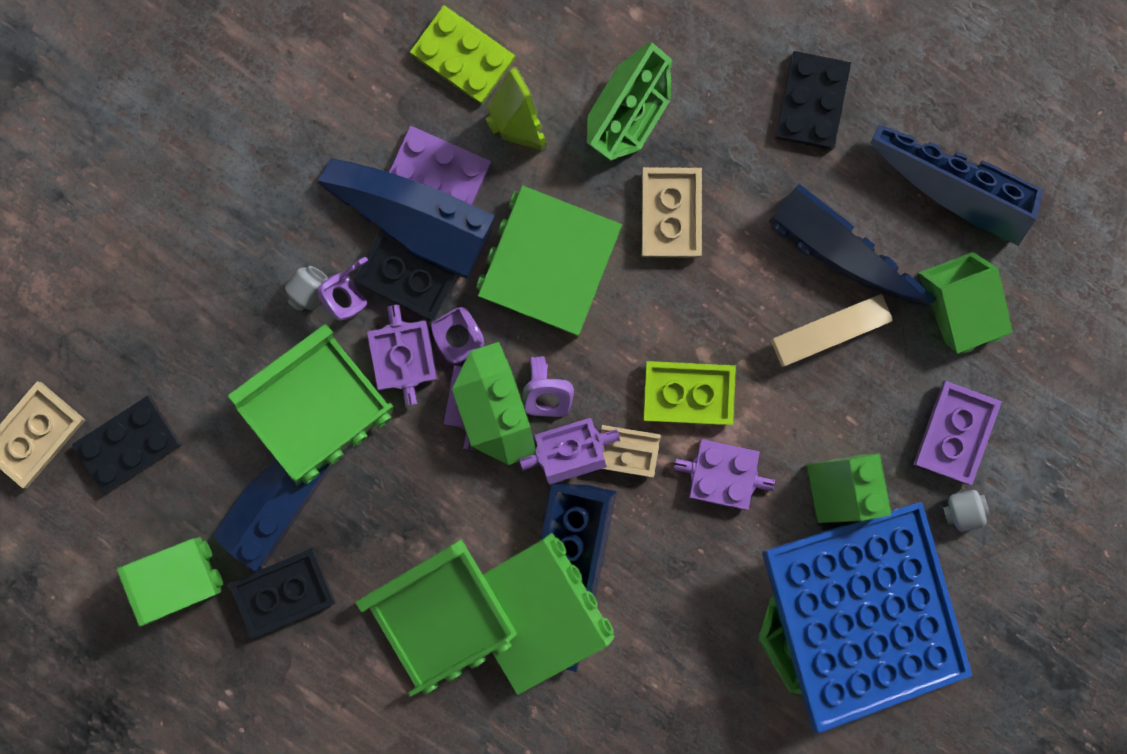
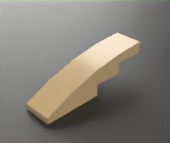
M880 294L771 339V343L781 366L784 367L892 322L893 318L883 295Z

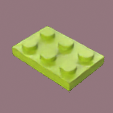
M445 5L410 51L411 56L481 105H483L516 59V55Z
M646 361L643 421L733 425L736 366Z

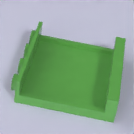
M522 185L520 192L514 191L508 208L513 210L509 220L503 219L497 234L501 236L498 247L492 246L488 255L487 263L491 265L487 275L482 273L476 286V290L480 291L478 297L483 301L485 299L564 330L567 334L579 337L622 224Z
M324 324L228 395L233 407L297 486L302 482L306 485L320 474L318 470L326 463L329 466L336 463L344 456L343 450L351 444L353 447L361 444L368 437L366 433L375 426L377 429L383 427L392 419L390 414L393 413V405L391 403L387 404L334 339L333 332L327 324Z
M553 533L482 574L517 632V635L509 641L511 644L510 648L498 655H495L492 651L517 695L606 648L615 638L612 625L600 614L594 595L584 587L578 568L575 565H571L565 555L566 549L563 543L558 538H555Z
M462 539L355 602L361 613L370 608L414 683L415 687L409 692L410 697L420 691L423 695L428 694L439 686L437 682L443 678L447 682L455 679L463 673L461 669L467 665L471 669L477 667L487 660L485 655L492 651L495 655L504 652L511 647L509 641L517 635Z

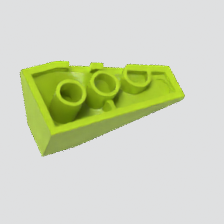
M514 67L508 72L487 106L489 117L485 118L492 133L498 132L502 140L543 151L547 148V141L544 134L538 132V130L542 129V126L536 116L537 111L532 96L517 68Z

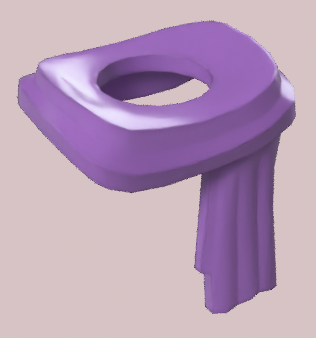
M366 257L357 260L346 271L333 275L319 285L318 297L329 314L339 321L357 315L367 305L366 298L350 277H348L368 261ZM333 289H341L347 294L350 301L348 308H343L335 302L332 294Z
M464 307L450 311L435 320L431 325L433 337L440 352L452 364H460L466 361L470 351L484 347V337L471 314ZM454 325H462L468 330L469 340L463 347L455 348L447 342L446 333Z
M531 357L529 360L531 381L524 387L521 400L525 412L533 416H566L570 411L573 401V385L566 380L547 379L548 365L546 364L545 357ZM550 393L557 396L559 402L556 406L550 407L537 405L536 399L542 394Z

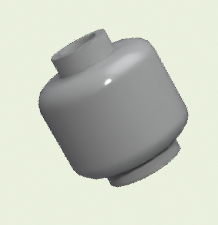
M313 266L298 268L285 286V293L289 297L288 303L299 311H303V309L315 310L321 303L318 297L319 285L327 280L328 277Z
M968 490L950 495L948 499L949 506L943 507L948 525L955 524L956 529L960 532L984 527L987 523V518H991L985 495H979L976 490Z

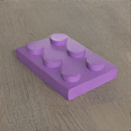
M410 126L389 172L440 190L473 205L492 163L485 158Z
M943 381L913 465L961 483L973 485L1002 401L951 382Z

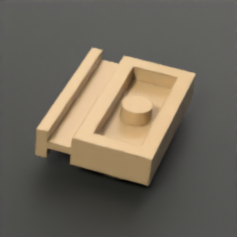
M606 425L601 426L600 434L617 429L621 440L604 445L603 455L607 467L602 469L654 477L661 438L660 434Z

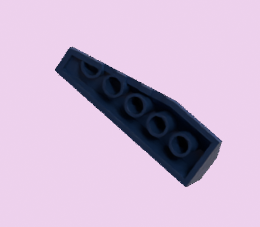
M882 125L877 127L871 144L914 186L940 205L969 221L974 227L985 229L997 235L1002 241L1011 242L1019 246L1037 220L1043 189L991 163L981 161L978 165L966 161L967 155L956 152L952 156L943 153L939 145L930 142L920 145L916 143V139L913 136Z
M331 158L318 179L319 185L346 205H351L360 212V216L368 222L373 221L381 227L383 233L388 237L397 239L406 246L405 249L412 255L468 279L491 234L495 215L440 190L387 171Z
M801 184L794 188L768 221L773 225L771 229L782 238L789 237L796 243L795 248L805 256L809 257L811 254L837 272L869 288L923 306L930 305L937 299L909 274L903 273L900 275L897 272L899 269L897 263L889 256H878L874 252L875 244L868 238L863 239L855 236L851 232L854 226Z
M275 460L245 487L213 537L230 555L255 572L263 569L333 465L329 466L326 463L318 470L320 474L306 485L302 482L297 486L277 460Z
M553 483L551 485L541 540L553 533L555 538H558L563 543L566 549V557L571 565H575L578 568L582 577L581 582L586 590L590 591L595 597L617 491L591 485ZM579 662L566 670L577 672Z

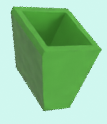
M972 252L918 272L923 287L937 298L934 303L930 304L945 344L956 353L970 352L976 346L987 342H997L1003 336L1013 333L999 270L990 262Z
M860 454L806 464L817 523L863 521L891 515L880 454Z
M201 537L193 538L117 568L139 626L223 592L221 589L223 585L222 576L218 569H213L209 559L212 557L211 549L206 541H202Z

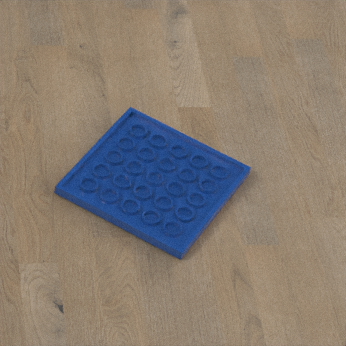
M915 502L893 509L890 516L852 522L762 551L813 732L820 733L973 676L922 502Z

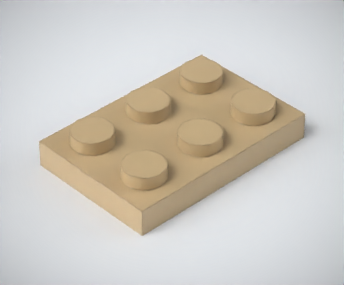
M642 168V257H702V168Z
M37 381L0 424V469L23 489L28 488L86 420L42 382Z

